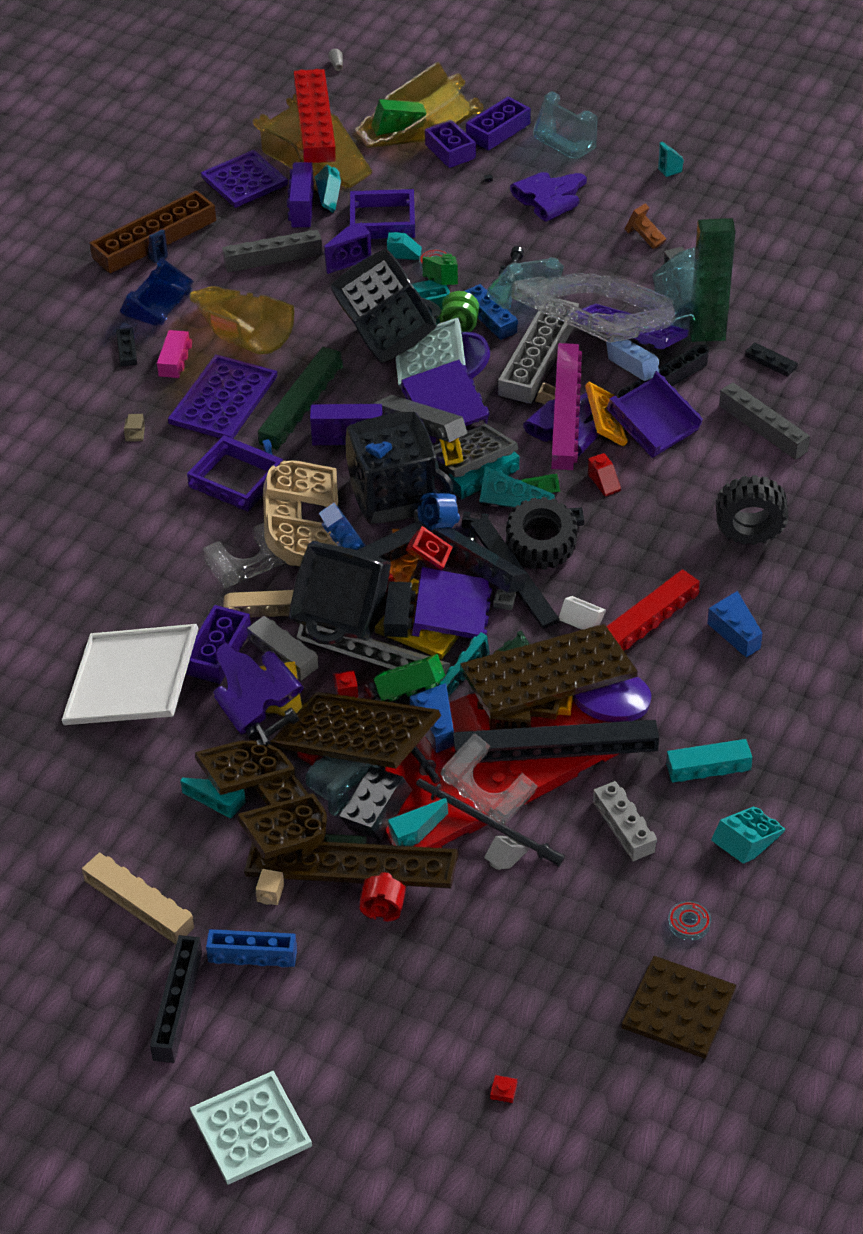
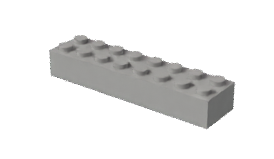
M549 296L545 298L498 380V396L532 403L557 358L558 343H565L575 326V322L570 320L571 313L579 310V303Z

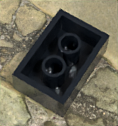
M370 766L339 816L348 829L381 840L386 833V828L389 826L388 820L396 817L412 789L403 776Z

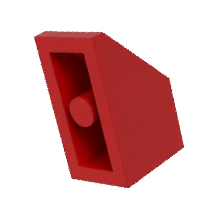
M602 453L588 458V475L606 497L621 491L614 465L606 454Z
M354 671L333 673L337 695L358 698V685Z

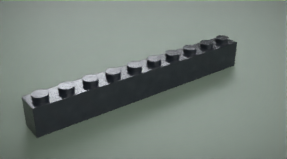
M656 720L453 732L455 764L658 751L659 733Z

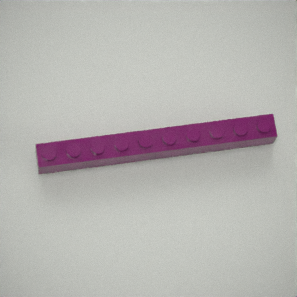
M558 343L551 469L573 470L574 463H577L578 452L574 451H578L579 429L575 428H579L580 406L576 405H580V395L577 394H580L581 384L577 383H581V373L578 372H581L582 351H579V344Z

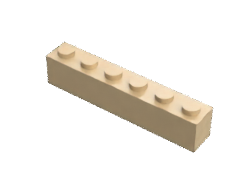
M99 852L82 868L85 882L173 943L177 944L179 935L187 936L194 929L193 916L187 909L180 908L172 899H167L161 895L159 890L149 887L143 879L133 876L127 868L117 865L111 857H106Z

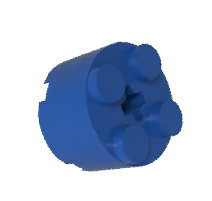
M427 493L421 497L420 500L423 501L421 506H418V519L430 530L443 527L452 528L455 523L459 522L460 515L454 494Z

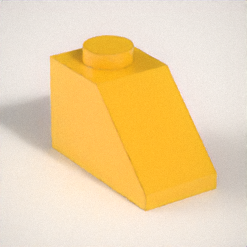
M459 438L451 442L439 439L446 466L464 462Z

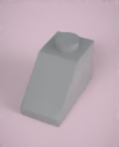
M495 836L484 858L490 861V865L497 870L510 869L530 848L509 836Z

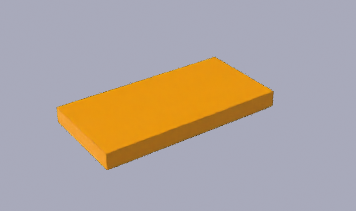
M588 382L585 388L597 433L624 447L627 444L624 427L606 409L610 398L615 395Z

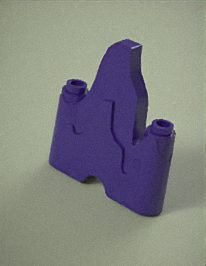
M540 172L512 183L510 191L523 205L534 206V214L547 222L578 206L580 200L575 194L580 187L587 183V177L581 173L550 178L547 172Z
M587 393L580 396V405H576L580 406L579 428H575L579 429L578 451H574L578 452V456L600 435L597 433L594 420L592 421L593 415ZM555 399L545 403L523 423V428L529 435L545 442L553 440Z
M226 642L217 649V657L226 675L228 688L223 686L216 688L214 698L240 734H245L250 726H255V723L258 722L260 724L264 721L268 707H283L304 689V686L287 666L271 651L266 652L262 656V663L267 669L264 671L251 657L236 652Z

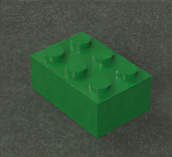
M438 654L385 671L375 677L374 681L381 700L388 699L389 702L400 699L405 693L407 696L418 693L423 687L425 690L436 687L437 684L441 683V679L445 677V673Z

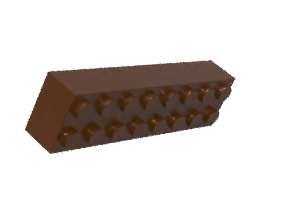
M194 191L89 242L92 259L109 273L115 272L148 255L150 235L163 229L165 231L166 245H169L217 221L215 205L198 191Z

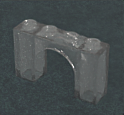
M264 523L253 527L254 541L261 549V552L254 557L247 559L235 558L227 552L220 541L203 548L206 564L224 588L286 563V561L277 557L268 548L264 536Z
M474 733L444 765L440 774L446 783L452 784L458 789L460 795L464 798H469L479 811H484L498 824L506 825L531 798L538 786L522 773L508 789L501 793H488L479 788L473 778V769L488 753L490 745Z

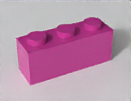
M168 330L157 362L160 377L179 378L181 371H184V362L188 359V350L192 347V339H189V332Z

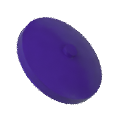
M461 332L468 377L473 379L487 365L490 358V348L481 335L473 332Z
M636 677L573 695V701L584 713L602 721H634L644 716L649 710L651 691L643 680Z

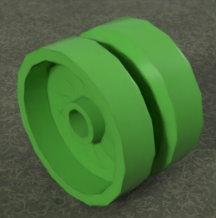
M465 291L449 293L442 303L440 323L458 318L461 332L473 331L479 312L477 299Z

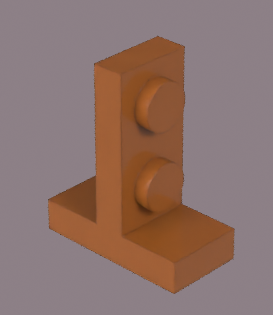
M645 203L633 211L624 230L628 234L636 230L650 247L655 249L665 243L666 237L647 218L646 214L649 207Z

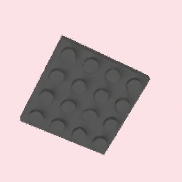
M486 423L467 431V434L459 437L464 461L462 463L446 466L441 444L433 446L438 466L454 477H461L468 471L477 470L482 465L493 463L498 458L509 456L519 449L517 442Z

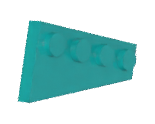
M485 466L480 503L514 508L517 505L521 506V502L525 500L530 501L531 498L535 497L537 499L547 497L548 500L555 498V495Z
M480 632L477 637H474L469 644V648L459 655L457 663L448 669L446 677L441 683L436 685L437 687L446 683L448 697L458 688L459 680L465 681L466 679L460 670V663L490 655L487 635Z

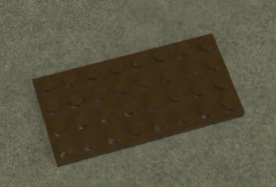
M605 624L460 663L461 672L490 719L638 677L637 669Z
M316 692L296 713L300 721L294 725L291 723L285 725L271 740V744L277 749L396 769L431 727L434 726L441 717L438 709Z

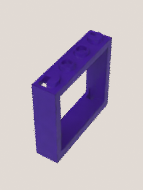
M414 189L350 191V226L358 224L355 223V208L410 206V222L363 223V225L370 232L371 239L388 238L389 233L394 232L405 233L410 238H415Z
M223 435L187 473L188 486L208 496L234 505L237 508L249 511L263 496V486L267 473L246 495L208 480L204 476L225 454L265 471H269L273 465L275 467L279 466L283 459Z

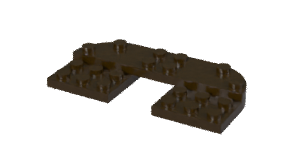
M237 741L195 752V760L220 795L254 786L267 804L265 807L238 814V822L264 859L299 850L303 855L312 852L322 843L326 833V811L313 793L308 794L295 776L294 766L279 749L269 744L267 748L264 745H257L258 741Z

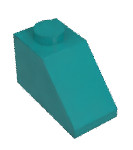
M660 142L658 169L666 177L682 172L683 157L664 142Z
M394 232L388 235L387 250L396 259L420 260L422 247L407 234Z

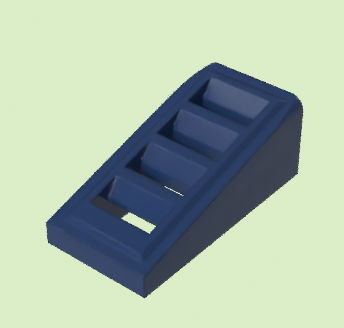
M163 229L149 236L148 258L154 263L168 257L165 231Z

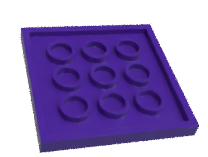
M251 150L201 172V178L234 208L288 185V179L255 150Z

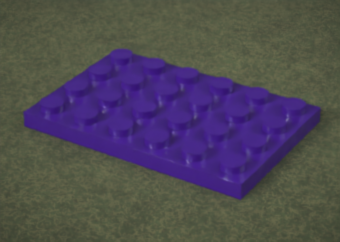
M596 303L571 313L570 320L574 321L576 325L591 326V329L597 331L602 329L607 331V334H619L627 340H632L633 338L641 344H653L658 349H664L688 337L689 333L687 329Z
M215 354L169 416L168 423L217 438L225 435L234 439L277 378V371Z

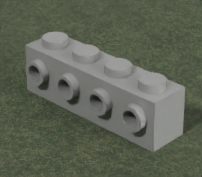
M616 781L594 789V805L632 861L655 853L656 835L653 831L650 832L645 819L639 816L634 803L628 800L625 790L622 787L620 788Z

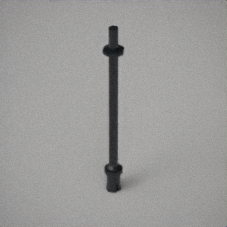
M369 683L371 689L367 685L364 687V692L370 700L382 701L374 683ZM415 746L411 753L420 764V774L429 776L433 783H438L440 777L435 772L436 763L433 760H427L419 748Z
M420 778L418 779L416 786L432 794L431 800L434 801L437 797L439 799L446 798L447 803L536 851L538 858H544L558 867L563 863L566 855L550 848L549 844H539L442 791L441 784L435 787Z

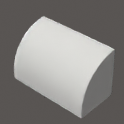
M570 596L564 599L559 620L583 630L600 625L606 610Z

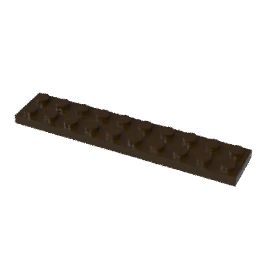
M252 842L244 873L246 877H260L262 869L283 872L284 879L364 883L365 879L372 876H380L384 872L391 874L392 878L405 886L451 889L458 850L322 842L310 853L302 855L299 850L264 859Z

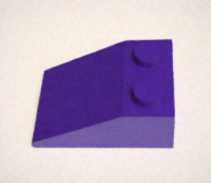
M362 222L345 228L324 246L326 273L329 274L356 265L371 256L370 232Z

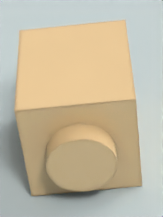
M262 869L256 886L257 902L267 905H278L284 887L283 872Z

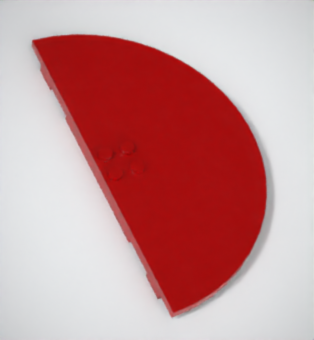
M475 693L449 702L454 732L490 730L489 716L485 710L477 708L478 698ZM574 701L572 702L570 716L557 715L556 719L530 716L531 727L610 723L584 713L577 707ZM424 736L416 746L427 760H433L436 763L435 772L440 777L438 783L435 784L429 776L420 774V764L411 752L396 769L386 767L385 771L403 776L412 789L396 817L441 800L438 797L434 801L431 800L432 794L416 786L420 778L435 787L441 784L442 791L497 820L578 776L579 772L602 760L605 762L618 754L455 764L454 747L436 753L426 736ZM448 803V815L418 844L412 847L442 848L448 842L467 832L471 834L487 824ZM388 826L386 828L387 839L390 845L397 846L389 832Z

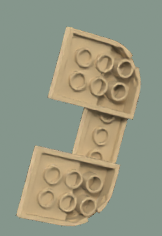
M283 461L277 467L273 465L267 473L263 486L265 541L268 548L277 557L286 561L288 565L300 567L310 542L318 541L338 546L329 535L331 531L327 533L320 522L302 519L301 502L325 507L332 503L338 505L336 468L301 461Z

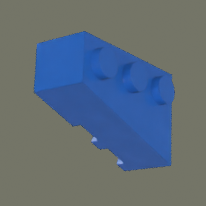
M738 591L709 608L707 624L745 657L761 649L762 631Z
M446 683L410 696L411 706L438 709L440 711L441 717L425 734L435 752L438 753L453 747L454 729Z

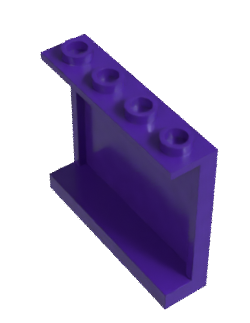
M460 359L401 380V390L407 400L462 416L465 426L483 420L484 424L488 423L489 410L487 406L483 405L481 394L476 392L474 381L472 378L469 379L467 368L465 365H462ZM430 436L432 444L435 443L436 438Z
M655 371L652 379L622 397L617 398L613 396L610 398L606 408L652 458L699 430L703 421L700 414L682 398L677 390L658 371Z
M422 567L411 636L419 637L421 629L472 639L477 637L480 632L487 635V630L484 629V627H487L489 619L486 613L489 612L490 602L487 599H490L492 588L489 587V581L484 578Z

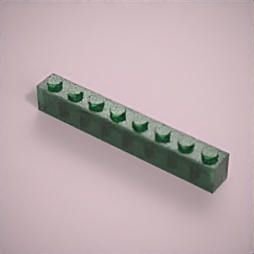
M322 346L257 431L259 445H263V441L269 439L272 445L271 448L278 450L286 442L289 434L293 433L295 426L298 422L302 421L304 414L310 410L313 402L326 389L327 384L334 378L338 369H341L343 360L341 359L340 351Z

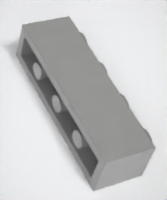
M263 616L247 628L249 642L262 652L271 651L275 653L283 663L295 661L297 678L301 681L318 669V656L315 651L308 649L300 640L293 638L288 631L281 629L273 620Z

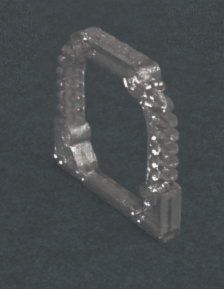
M572 273L549 278L541 276L513 281L511 298L609 343L636 338L644 332L648 333L668 328L675 318L673 300L615 275L607 276L601 274L598 276L593 273ZM585 292L598 293L606 297L623 300L645 310V312L629 315L624 313H615L614 315L591 314L556 297Z

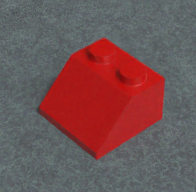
M421 526L411 538L406 551L428 567L442 570L453 547Z

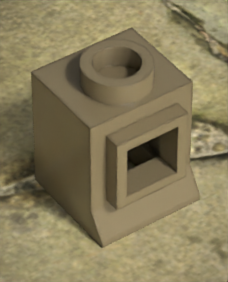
M128 414L124 426L125 441H143L145 432L143 414Z

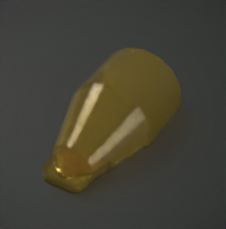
M207 287L190 293V301L196 303L199 312L220 339L258 355L270 354L281 348L289 338L294 326V306L266 295H259V297H254L253 293L240 295V291L220 287Z

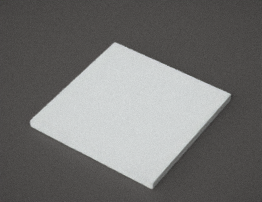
M197 624L91 633L63 714L62 723L64 725L173 717L199 629Z

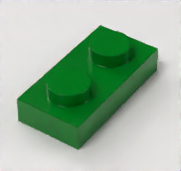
M558 474L521 480L524 483L550 493L560 492Z

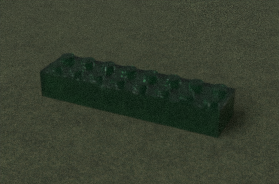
M733 218L701 219L697 222L689 327L692 342L726 340L736 234Z

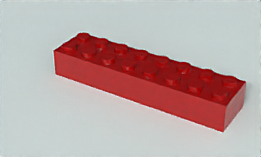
M325 70L294 71V90L304 162L312 163L336 162V146Z

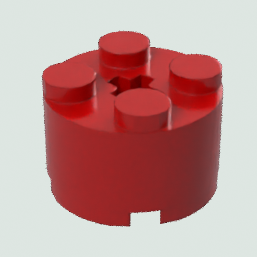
M384 872L380 876H372L365 879L360 898V911L365 916L376 920V917H383V921L386 922L398 919L403 907L406 886L392 878L391 874Z

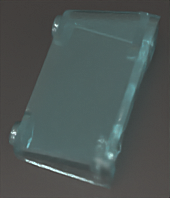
M551 91L544 97L533 129V136L570 158H580L596 148L597 116L590 111H583L576 115L558 105L560 96Z
M553 257L543 260L512 263L492 282L486 294L503 309L511 307L514 297L532 295L535 299H538L539 296L555 298L564 265Z

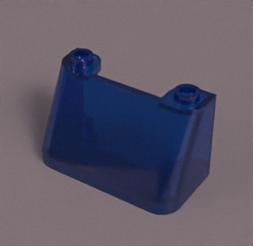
M161 258L157 263L156 269L151 271L149 277L135 292L131 291L126 296L119 312L126 317L156 327L159 324L162 326L167 320L166 316L185 295L188 297L191 294L194 281L168 261Z

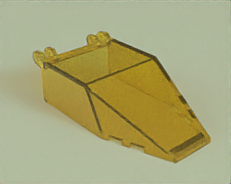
M436 62L384 98V100L420 102L427 112L426 116L405 128L406 130L376 136L371 126L374 112L370 117L367 116L355 131L367 148L424 142L426 128L451 119L459 125L472 115L479 114L484 106L475 97L467 102L464 95L457 90L466 83L462 79L461 74L456 73L448 77L441 64Z
M295 94L293 99L290 97L286 99L289 108L272 119H269L265 114H261L259 116L260 119H253L254 126L261 132L262 151L292 169L293 163L304 162ZM331 113L336 146V162L312 163L313 176H316L328 164L331 167L337 168L340 172V185L351 188L371 175L372 170L339 118Z

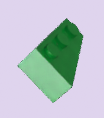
M379 99L371 126L376 136L423 126L427 112L420 102Z
M447 253L442 254L441 257H422L424 278L428 277L429 280L434 278V282L440 285L458 284V264L455 256Z

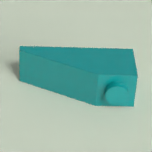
M326 164L315 176L321 205L334 213L341 184L340 172L337 168Z
M182 778L180 780L183 794L229 818H232L246 803L244 789L220 795L208 779Z
M441 799L389 819V832L397 846L410 847L418 844L448 815L447 799Z

